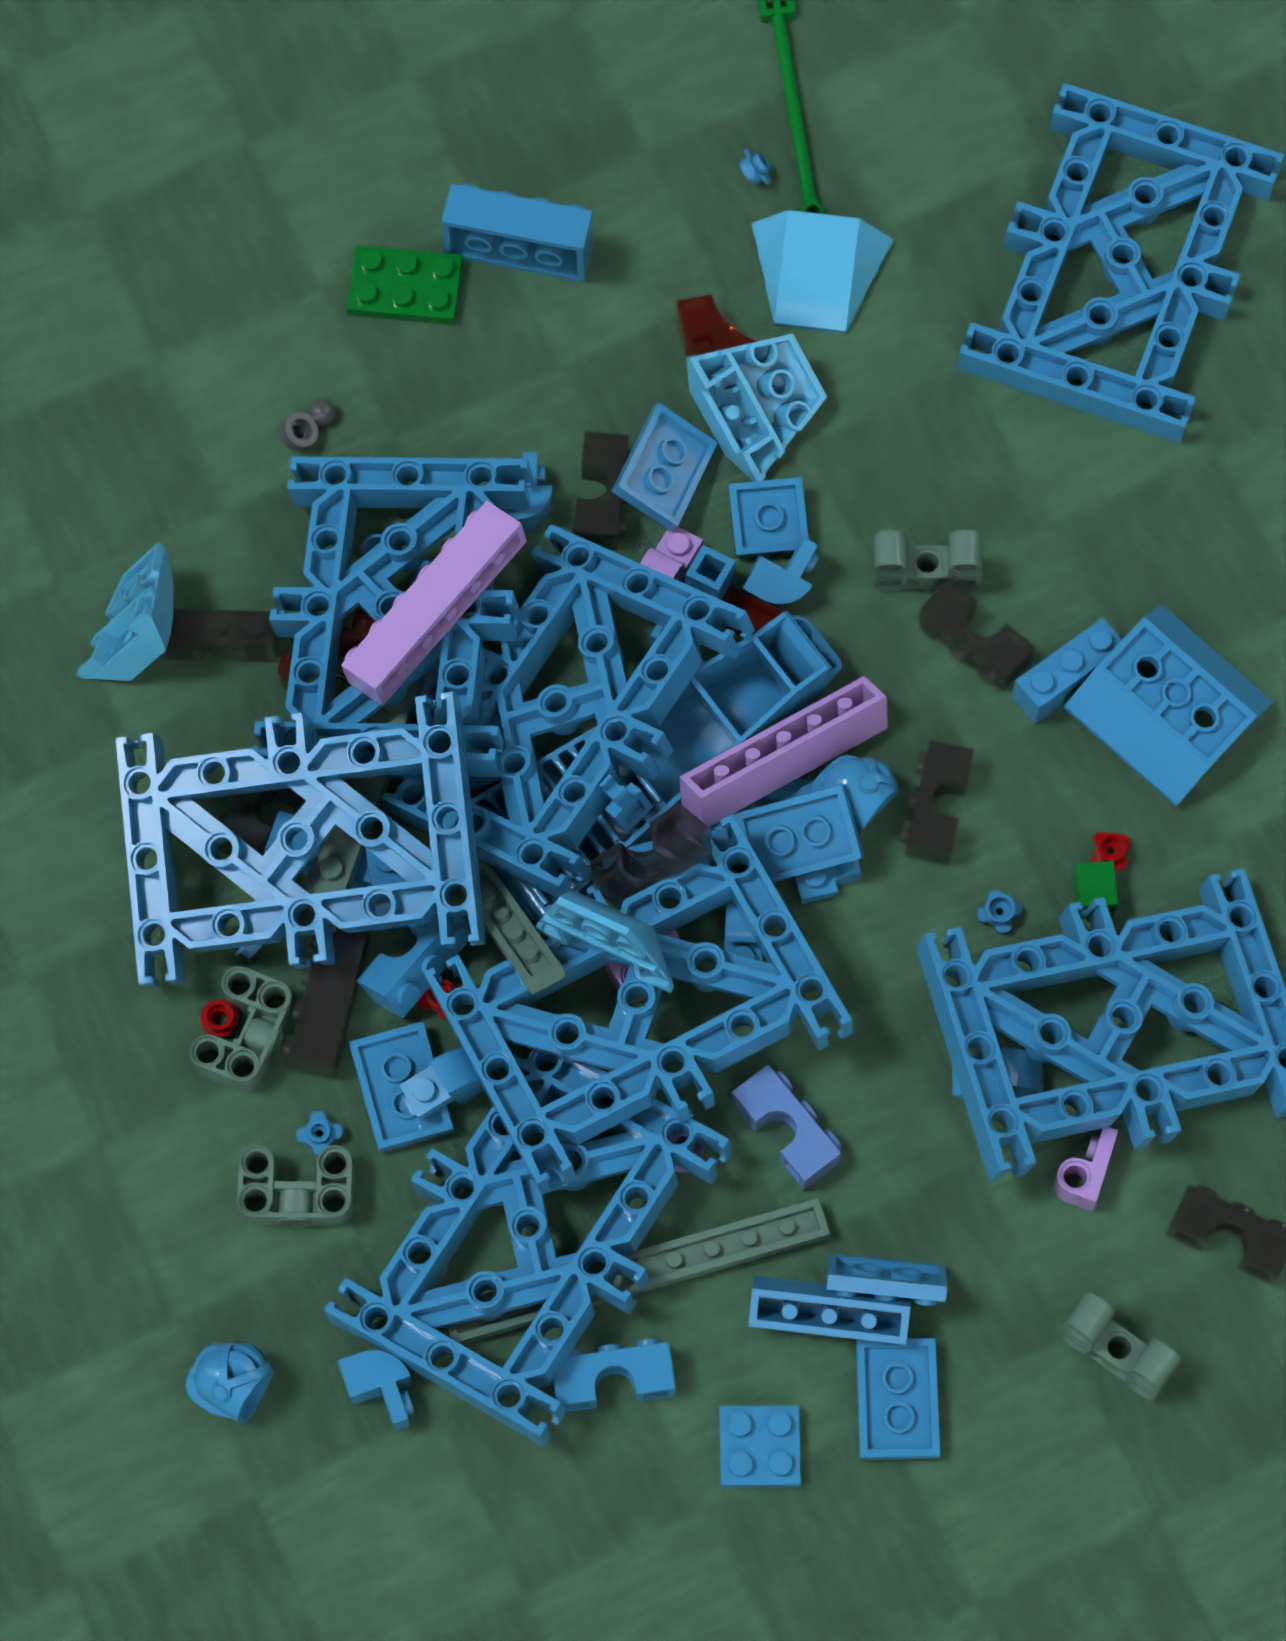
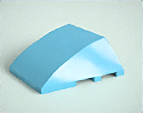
M787 210L751 223L774 326L846 334L864 300L865 293L873 278L876 277L879 267L886 253L889 252L894 239L860 218Z
M793 333L686 358L690 394L724 455L752 481L764 480L766 477L765 473L776 459L781 458L788 443L797 432L804 428L827 398Z
M157 542L122 575L105 611V615L110 620L106 626L94 635L90 645L95 647L93 655L88 661L80 665L76 673L78 677L82 679L132 681L166 651L173 622V579L169 557L165 546Z
M576 891L562 894L535 926L537 932L565 945L569 944L572 936L633 963L637 978L669 993L674 988L655 929L649 924Z

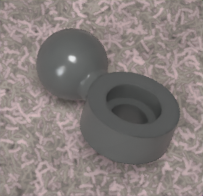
M318 399L309 406L308 414L295 412L283 419L279 427V435L284 445L291 450L301 451L314 444L318 437V427H329L336 420V407L329 400ZM292 428L298 432L299 438L293 434Z

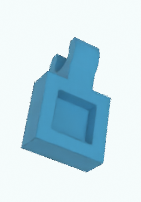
M609 774L599 784V787L611 798V803L605 808L606 812L626 834L653 807L644 793L632 782L625 788L623 785L620 786Z
M855 860L794 876L801 905L838 896L837 885L861 880L859 861Z

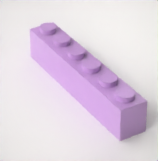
M488 501L479 510H474L468 516L464 527L457 535L450 537L444 543L441 553L431 564L425 565L420 570L417 580L411 587L396 597L388 613L382 619H378L372 624L368 635L358 647H353L346 654L341 667L348 683L383 706L527 542L522 524Z
M863 676L679 776L682 809L702 829L718 823L721 819L736 813L888 729L887 697Z

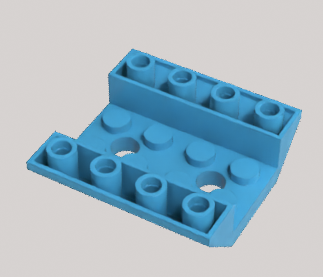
M1161 604L1144 616L1101 661L1066 703L1064 709L1170 803L1177 807L1197 786L1216 761L1246 729L1249 730L1274 702ZM1143 661L1152 663L1156 668V675L1151 678L1141 676L1137 670V664ZM1198 711L1209 713L1213 719V725L1207 728L1200 727L1194 720V713Z

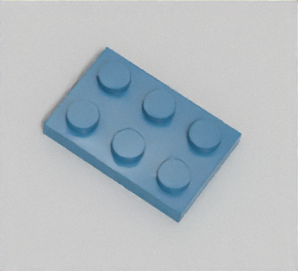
M657 403L652 407L611 492L669 531H672L678 527L718 442L661 403Z
M845 784L734 814L737 823L772 882L865 858Z
M423 1021L349 1041L379 1153L454 1133L447 1105L420 1120L399 1086L431 1066L429 1061L434 1059Z
M829 1253L826 1290H834V1294L841 1297H856L858 1293L873 1294L875 1299L888 1302L896 1301L897 1297L911 1298L916 1304L932 1306L936 1305L937 1301L946 1302V1265Z
M908 1338L906 1345L856 1339L859 1459H939L940 1437L936 1338Z

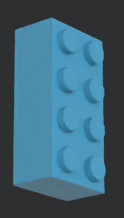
M451 184L441 221L444 253L461 254L464 260L585 282L594 246L593 211L586 210L584 207L576 204L568 206L554 204L544 198L528 199L518 197L508 191L492 192L482 190L472 184H463L462 186Z

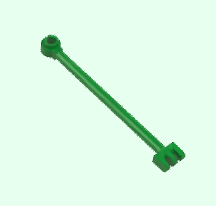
M757 0L760 22H772L803 201L800 211L827 214L825 208L818 203L816 198L786 20L795 19L794 0H785L786 6L783 7L780 5V0H771L772 8H767L766 0Z

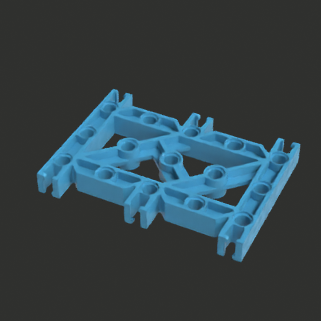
M1063 83L1059 94V102L1055 104L1052 112L1049 130L1070 136L1071 139L1048 196L1046 210L1020 201L1017 202L1013 221H1010L1006 230L1003 248L1026 256L1003 313L1000 331L971 322L966 334V345L962 344L959 352L957 369L1181 443L1196 397L1171 388L1192 334L1197 314L1199 312L1225 321L1241 274L1217 267L1216 265L1242 193L1269 201L1284 154ZM1092 118H1101L1104 122H1097ZM1160 140H1168L1172 144H1164ZM1108 149L1171 169V171L1154 178H1137L1132 181L1129 188L1087 205ZM1228 162H1236L1240 166H1232ZM1069 177H1079L1082 181H1073ZM1202 197L1175 270L1152 279L1141 259L1140 246L1135 240L1129 238L1124 228L1134 224H1151L1157 219L1159 214ZM1137 199H1146L1150 203H1141ZM1206 221H1214L1218 226H1210ZM1018 226L1024 227V228L1029 229V230H1031V231L1019 229ZM1047 236H1056V237H1058L1060 240H1059V241H1051V240L1047 239L1046 237H1047ZM1091 243L1102 263L1103 276L1114 285L1118 294L1109 298H1092L1085 304L1083 309L1041 326L1068 252ZM1122 258L1127 260L1128 263L1121 264L1114 259ZM1183 281H1192L1197 286H1187ZM1212 291L1224 293V294H1227V295H1226V297H1224V296L1219 295V294H1217V293H1215V292H1212ZM1033 296L1037 299V301L1030 302L1025 300L1023 297ZM1157 317L1136 376L1069 355V353L1088 345H1105L1111 341L1115 334ZM1092 319H1102L1106 323L1102 325L1096 324ZM1168 341L1175 347H1165L1160 342ZM972 346H974L991 354H985L970 349L972 348ZM1004 356L1010 357L1014 362L1005 363L999 358ZM1072 379L1079 380L1083 385L1073 386L1068 381ZM1141 402L1148 403L1152 408L1143 409L1137 404ZM1161 411L1182 416L1181 420H1179L1165 413H1162Z
M291 456L290 471L293 472L297 481L296 483L295 480H288L287 490L294 507H312L303 575L309 587H274L272 596L278 609H271L269 617L276 637L294 638L285 708L291 721V714L302 712L311 718L313 746L321 738L400 727L415 738H419L418 724L364 722L384 706H391L401 702L406 697L408 687L440 662L435 699L437 707L434 708L433 726L447 723V703L440 701L439 693L453 691L460 697L468 776L501 777L502 766L497 754H503L504 740L499 726L478 725L486 653L481 641H516L517 628L513 623L512 617H518L519 606L513 590H493L494 580L464 613L474 612V614L467 618H462L461 616L383 706L352 685L335 699H333L343 618L360 605L374 621L382 619L392 608L396 597L402 593L401 590L396 589L389 581L399 573H408L416 570L422 564L424 554L453 530H455L456 536L464 527L468 516L474 510H479L486 501L499 509H530L531 500L527 488H532L533 475L528 459ZM338 480H343V481H342L341 483H339V484H333L334 482H336V481H338ZM410 481H415V483L411 485H405ZM485 481L488 482L487 484H485V485H483V486H477V485L480 484L481 482H485ZM357 508H423L405 523H395L387 527L382 533L381 542L350 566ZM333 544L335 545L334 547H332V548H330V549H326V550L324 549L325 547H327V546H329V545H333ZM405 545L408 546L407 548H405V549H403V550H399V551L397 550V549H398L399 547H401V546H405ZM327 610L324 614L315 616L317 612ZM287 611H298L299 613H287ZM500 614H504V617H493V616H489V615H500ZM311 677H318L317 680L306 683ZM467 679L462 685H453L458 680ZM255 721L254 736L258 738L261 747L267 748L265 721ZM284 722L285 729H281L284 746L295 745V722ZM444 735L436 740L434 746L436 753H444L449 749L451 744L450 736ZM252 746V749L268 759V749ZM367 746L362 749L359 757L361 764H366L373 760L375 752L371 751L374 746ZM489 749V754L473 752L474 750ZM298 756L290 757L285 764L286 772L294 773L298 770L300 766ZM423 770L387 775H423Z
M550 524L544 533V538L552 543L555 551L562 552V554L556 556L544 552L542 547L535 545L531 551V555L539 569L545 575H543L520 608L518 617L513 618V623L517 628L516 641H500L502 655L484 648L486 660L478 725L499 726L504 740L503 754L497 755L502 766L500 779L509 820L472 802L471 805L474 832L480 829L475 833L477 858L559 898L562 894L573 891L567 882L568 876L560 874L556 878L560 869L577 874L575 879L580 883H584L591 873L580 855L571 850L578 848L611 799L599 787V784L610 774L620 785L621 778L618 769L620 765L654 780L660 771V766L652 761L648 753L643 752L640 754L641 748L646 746L660 751L662 756L667 759L674 751L664 732L656 728L660 727L702 665L703 658L700 646L704 645L735 660L740 653V649L733 637L735 632L727 628L723 633L721 632L722 629L728 626L742 631L740 636L746 640L751 637L755 629L745 610ZM611 604L664 627L628 681L623 663L624 653L619 644ZM575 621L579 636L578 648L583 655L588 682L571 688L560 684L550 685L539 694L537 699L524 702V693ZM467 679L458 680L456 683L457 685H462ZM596 718L597 727L545 801L541 785L542 772L537 765L532 737L551 731L558 735H569L575 732L583 721ZM486 749L474 750L473 752L483 753ZM392 775L390 784L398 789L394 794L384 791L380 809L429 833L423 775ZM583 797L581 800L574 802L576 799ZM457 811L448 812L444 816L442 825L445 830H450L457 825L459 821ZM541 858L537 863L532 864L535 860Z
M453 691L439 693L440 701L447 703V723L433 726L430 708L437 707L436 700H431L426 695L416 696L419 738H415L400 727L321 738L313 746L311 718L300 712L291 714L292 721L295 722L296 744L284 746L281 729H285L281 717H264L268 759L254 749L247 748L174 758L165 766L163 739L154 733L139 735L140 742H146L147 763L145 766H136L133 749L140 748L139 741H133L128 737L116 738L138 984L147 988L159 987V980L155 979L156 955H165L168 974H165V981L170 982V985L186 983L182 943L189 949L201 953L277 943L286 934L289 965L300 969L311 967V960L304 959V937L316 935L319 954L312 955L313 962H319L323 965L335 964L331 922L347 933L429 923L438 913L441 946L447 949L459 948V942L454 936V918L456 916L468 915L471 934L468 935V942H470L471 946L486 944L460 697ZM444 735L450 736L451 744L449 749L444 753H436L434 749L436 740ZM367 746H374L375 756L373 760L369 763L361 764L359 757L362 749ZM298 756L300 760L298 770L294 773L286 774L285 764L290 757ZM223 766L225 769L223 780L220 783L212 784V771L216 767ZM423 770L431 850L343 780ZM149 776L151 783L148 791L138 794L137 784L139 780ZM291 788L306 800L295 816L280 827L277 839L263 856L195 802L196 800ZM457 811L459 815L457 825L450 830H445L442 825L444 816L448 812ZM381 821L383 825L381 836L377 839L369 840L367 829L373 822ZM339 826L407 881L310 894L297 884L294 879L308 861L313 860L319 855L323 842L334 828ZM301 831H305L308 837L306 845L302 849L295 850L292 845L294 836ZM172 833L256 901L179 911ZM230 841L232 844L231 855L227 859L220 860L218 856L220 845ZM155 851L158 856L157 863L152 869L146 870L144 859L147 854ZM464 887L467 892L465 902L460 906H453L450 901L452 892L456 888ZM388 897L391 902L389 912L384 916H377L375 912L377 901ZM313 907L315 919L310 925L302 926L300 922L302 911L305 908ZM237 917L240 922V928L236 934L228 936L225 931V925L229 919ZM163 927L165 938L162 943L154 946L151 942V934L156 928Z
M733 814L721 819L720 824L725 829L728 839L732 837L736 846L721 852L716 846L717 842L712 837L709 827L698 831L701 847L712 866L696 862L624 899L620 912L649 924L655 929L671 978L692 983L695 988L701 991L711 992L719 990L750 999L665 1044L647 1039L652 1022L658 1015V1004L663 989L637 978L633 963L572 936L568 945L552 938L545 940L547 946L562 965L566 977L531 995L508 960L486 970L481 986L478 989L474 985L459 955L445 962L448 969L452 968L455 977H460L463 986L455 988L450 993H445L441 988L444 981L441 976H437L434 967L424 972L434 997L541 1196L551 1191L548 1183L551 1177L548 1172L540 1175L536 1164L546 1160L549 1156H554L560 1164L562 1175L559 1178L563 1184L576 1178L573 1166L559 1140L579 1145L652 1107L659 1088L663 1090L680 1123L693 1117L694 1114L691 1108L688 1109L686 1101L680 1100L676 1090L682 1089L691 1083L698 1090L697 1097L700 1102L702 1101L705 1110L715 1106L713 1092L700 1069L717 1073L789 1036L796 1017H800L819 1051L829 1046L828 1035L831 1034L829 1028L826 1026L820 1029L816 1018L821 1017L826 1012H831L839 1023L840 1030L837 1031L840 1039L853 1034V1024L850 1015ZM736 864L748 866V869L740 874L730 871L731 867ZM596 884L586 889L588 897L607 905ZM668 899L680 901L679 905L675 908L666 909L662 907L663 902ZM732 900L768 963L722 951L719 946L711 942L695 944L665 936V934ZM774 926L785 930L783 934L777 937L766 934L767 930ZM611 962L629 966L624 983L621 984L617 993L618 1001L609 1028L583 1022L580 1017L574 1014L565 1013L557 1015L528 1007V1005ZM704 962L716 964V967L710 972H701L697 969ZM809 990H817L822 993L821 997L814 1001H808L802 997ZM636 997H643L648 1000L640 1008H633L628 1005ZM470 1004L474 1006L473 1010L467 1015L456 1014L457 1009L462 1005ZM743 1025L753 1029L752 1033L745 1037H739L733 1033L736 1028ZM566 1033L578 1035V1038L573 1043L563 1044L559 1042L560 1038ZM506 1042L553 1054L565 1063L578 1061L608 1069L611 1072L541 1108ZM673 1061L681 1062L684 1065L676 1073H669L664 1070L665 1066ZM503 1068L509 1070L507 1076L501 1080L490 1078L492 1072L496 1069ZM609 1097L614 1100L612 1106L607 1109L595 1107L596 1102L600 1098ZM539 1133L544 1135V1139L538 1145L530 1146L525 1144L527 1137L531 1134Z
M1244 868L1231 871L1228 879L1223 883L1224 889L1229 890L1231 902L1226 900L1219 884L1221 880L1220 874L1209 875L1198 889L1203 905L1128 920L1117 934L1104 897L1094 899L1084 911H1082L1083 906L1081 902L1068 904L1058 918L1063 934L987 949L982 953L975 965L972 962L961 926L946 930V936L941 942L943 948L948 950L950 959L948 961L941 959L935 944L937 939L936 933L924 934L916 946L917 954L989 1183L1000 1181L1007 1171L1010 1170L1013 1177L1026 1175L1036 1164L1030 1142L1033 1144L1110 1127L1121 1114H1123L1134 1150L1149 1147L1151 1140L1156 1136L1154 1130L1149 1128L1147 1115L1153 1116L1160 1133L1158 1138L1160 1145L1170 1143L1181 1131L1176 1112L1250 1096L1263 1083L1265 1084L1276 1119L1286 1117V1068L1279 1062V1058L1286 1060V988ZM1078 911H1082L1083 919L1089 918L1092 931L1085 929ZM1230 917L1237 919L1242 927L1234 925ZM1160 932L1167 933L1171 937L1172 942L1163 939ZM1089 946L1097 948L1101 952L1102 957L1095 956L1090 951ZM1219 950L1241 1015L1215 1001L1211 992L1205 986L1198 983L1187 984L1156 966L1155 963ZM1017 961H1022L1029 965L1031 972L1022 970ZM945 976L955 978L960 987L951 986L946 981ZM1094 976H1100L1116 986L1088 1039L1072 1031L1068 1022L1062 1016L1054 1013L1044 1014L1012 995L1013 993ZM1254 987L1260 988L1265 993L1266 998L1260 997L1254 990ZM1184 1002L1194 1006L1196 1013L1188 1011L1184 1006ZM1150 1007L1166 1015L1170 1025L1176 1030L1182 1032L1193 1031L1227 1051L1142 1071L1122 1060L1136 1032L1142 1026L1143 1019ZM1112 1017L1121 1019L1126 1028L1118 1027ZM994 1029L1024 1046L1028 1056L1040 1063L1051 1062L1084 1083L1016 1098ZM1041 1033L1049 1034L1053 1038L1054 1044L1044 1041ZM968 1048L977 1049L981 1053L982 1059L973 1058ZM1208 1073L1215 1075L1219 1079L1220 1085L1211 1082ZM1136 1089L1145 1091L1149 1096V1101L1141 1099ZM1064 1105L1072 1106L1077 1111L1078 1117L1069 1115ZM991 1121L1000 1122L1004 1126L1006 1133L996 1131ZM1002 1147L1009 1148L1016 1168H1012L1011 1162L1004 1163Z
M528 1048L531 1050L528 1059H522L513 1055L541 1108L608 1073L597 1066L578 1061L565 1063L553 1054ZM547 1062L557 1063L556 1067L549 1072L539 1070ZM600 1098L596 1102L595 1107L607 1109L608 1107L604 1105L611 1098ZM657 1099L654 1100L652 1107L611 1128L620 1134L579 1145L568 1142L561 1143L569 1160L581 1163L580 1167L574 1171L575 1179L565 1184L561 1182L559 1178L562 1175L560 1164L554 1156H549L546 1160L536 1164L540 1175L545 1172L549 1173L551 1180L548 1181L551 1189L550 1192L561 1189L579 1191L584 1189L590 1182L628 1173L578 1252L561 1257H556L543 1197L539 1193L522 1159L516 1160L519 1153L509 1135L498 1134L499 1129L504 1125L494 1107L491 1108L465 1147L468 1167L431 1148L426 1156L430 1166L428 1172L434 1176L439 1171L447 1175L448 1178L445 1185L440 1187L425 1180L423 1177L425 1172L420 1169L411 1178V1183L418 1195L436 1205L424 1209L379 1277L383 1296L379 1297L345 1277L338 1288V1292L343 1294L350 1302L355 1299L363 1307L360 1309L358 1316L353 1317L344 1313L335 1303L329 1301L324 1311L330 1322L375 1349L392 1354L409 1369L545 1448L550 1440L547 1431L549 1425L541 1421L537 1427L526 1417L529 1415L531 1408L537 1407L553 1416L551 1422L558 1426L566 1415L560 1401L538 1388L551 1385L566 1358L570 1355L595 1316L592 1295H596L630 1315L637 1300L632 1297L631 1292L627 1290L621 1292L612 1284L615 1277L621 1275L636 1282L638 1288L643 1291L649 1285L650 1279L647 1270L624 1256L632 1255L636 1252L679 1185L675 1166H679L704 1181L713 1184L718 1177L715 1166L717 1160L710 1157L706 1162L695 1155L698 1147L703 1145V1147L719 1153L720 1157L718 1160L726 1164L733 1153L728 1138L692 1118L680 1123L673 1108ZM677 1132L689 1136L682 1144L676 1145L669 1141L670 1137ZM533 1134L527 1137L525 1144H527ZM464 1188L473 1189V1193L468 1198H455L460 1190ZM644 1198L647 1200V1203L640 1209L629 1207V1203L633 1199ZM503 1204L518 1268L498 1273L480 1271L467 1281L431 1289L483 1209ZM529 1225L539 1227L538 1231L532 1236L525 1237L521 1235L522 1230ZM422 1252L431 1254L427 1262L423 1264L413 1263L414 1258ZM595 1262H601L606 1265L604 1270L598 1274L586 1272L588 1267ZM486 1290L497 1292L496 1296L489 1302L478 1300L480 1294ZM545 1302L503 1368L437 1331V1329L476 1319L493 1321L501 1318L508 1311ZM379 1317L388 1319L383 1328L379 1330L370 1329V1325L375 1319ZM552 1328L564 1330L562 1335L556 1340L544 1338L546 1332ZM446 1355L454 1357L453 1362L448 1367H435L440 1357ZM510 1394L521 1396L519 1402L513 1407L501 1405L503 1399Z

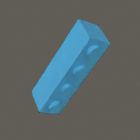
M754 1276L748 1327L902 1345L907 1344L911 1298L897 1297L896 1301L888 1302L875 1299L873 1294L858 1293L856 1297H841L835 1295L834 1290H826L827 1284Z

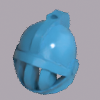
M851 755L840 756L832 761L814 780L809 793L845 784L858 835L899 793L897 780L888 765L881 761L873 760V758L862 757L860 759Z
M241 1341L228 1342L226 1344L213 1343L205 1347L198 1355L188 1374L186 1390L189 1397L208 1412L233 1419L242 1425L248 1422L258 1408L273 1377L274 1369H272L269 1360L264 1356L263 1352L255 1345Z

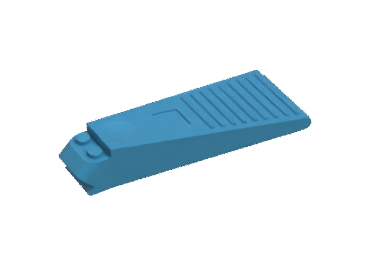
M785 611L752 634L748 640L744 639L737 643L740 653L735 660L720 653L700 666L660 727L656 728L664 732L674 750L669 758L663 757L660 751L646 746L641 748L640 754L643 752L648 753L652 761L660 766V771L655 779L651 780L621 765L618 767L621 778L620 786L623 785L626 788L632 782L644 793L653 807L626 834L615 824L605 810L611 803L610 799L578 848L571 850L580 855L591 872L584 883L576 881L577 874L565 869H560L556 878L560 874L568 876L567 882L573 891L585 896L588 895L587 888L594 884L598 886L625 864V848L652 841L685 813L682 809L679 776L799 712L826 689L840 672L842 664L837 654L809 620L798 615L791 616L788 611ZM597 726L537 760V765L542 772L541 785L545 801ZM501 782L471 799L472 803L509 820ZM583 797L576 799L574 802L581 800ZM541 858L535 860L532 864L537 863ZM491 865L532 922H538L558 899Z

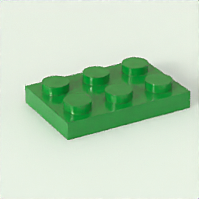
M355 245L346 308L347 316L455 325L463 264L462 255Z

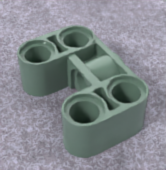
M967 529L953 531L948 536V546H907V535L897 530H884L874 535V587L879 591L955 590L968 592L981 587L982 535L978 531ZM929 564L934 566L936 570L926 573L921 571L919 567Z
M236 966L226 971L222 977L221 984L226 1001L233 1004L238 1011L249 1015L239 1038H234L233 1042H229L214 1035H201L191 1044L190 1057L195 1070L202 1077L246 1093L254 1091L262 1083L269 1064L281 1045L285 1029L294 1012V1003L290 989L282 981L246 967ZM245 982L250 985V988L244 994L238 995L231 992L232 987L237 983ZM273 996L285 998V1002L279 1008H269L266 1006V1002ZM214 1050L219 1053L216 1060L211 1063H203L199 1060L205 1051ZM242 1064H250L254 1067V1070L247 1077H238L234 1074L237 1067Z
M258 1144L247 1147L240 1154L238 1165L237 1202L242 1217L253 1226H283L288 1228L343 1226L351 1219L354 1210L355 1171L352 1157L348 1150L342 1146H328L318 1155L316 1181H277V1167L271 1151L265 1146ZM261 1159L268 1162L267 1168L261 1173L255 1174L248 1171L249 1165L255 1160ZM334 1160H340L346 1163V1168L339 1174H330L326 1171L327 1165ZM255 1197L267 1200L265 1207L260 1211L253 1212L246 1209L248 1202ZM332 1198H341L345 1201L344 1207L338 1212H328L324 1209L325 1204Z
M1086 1292L1063 1323L1059 1335L1072 1348L1086 1354L1125 1382L1138 1395L1147 1400L1154 1401L1180 1364V1356L1168 1345L1157 1339H1151L1148 1345L1112 1320L1115 1311L1107 1302L1093 1293ZM1112 1343L1123 1345L1128 1352V1356L1123 1359L1112 1357L1109 1354L1108 1345Z

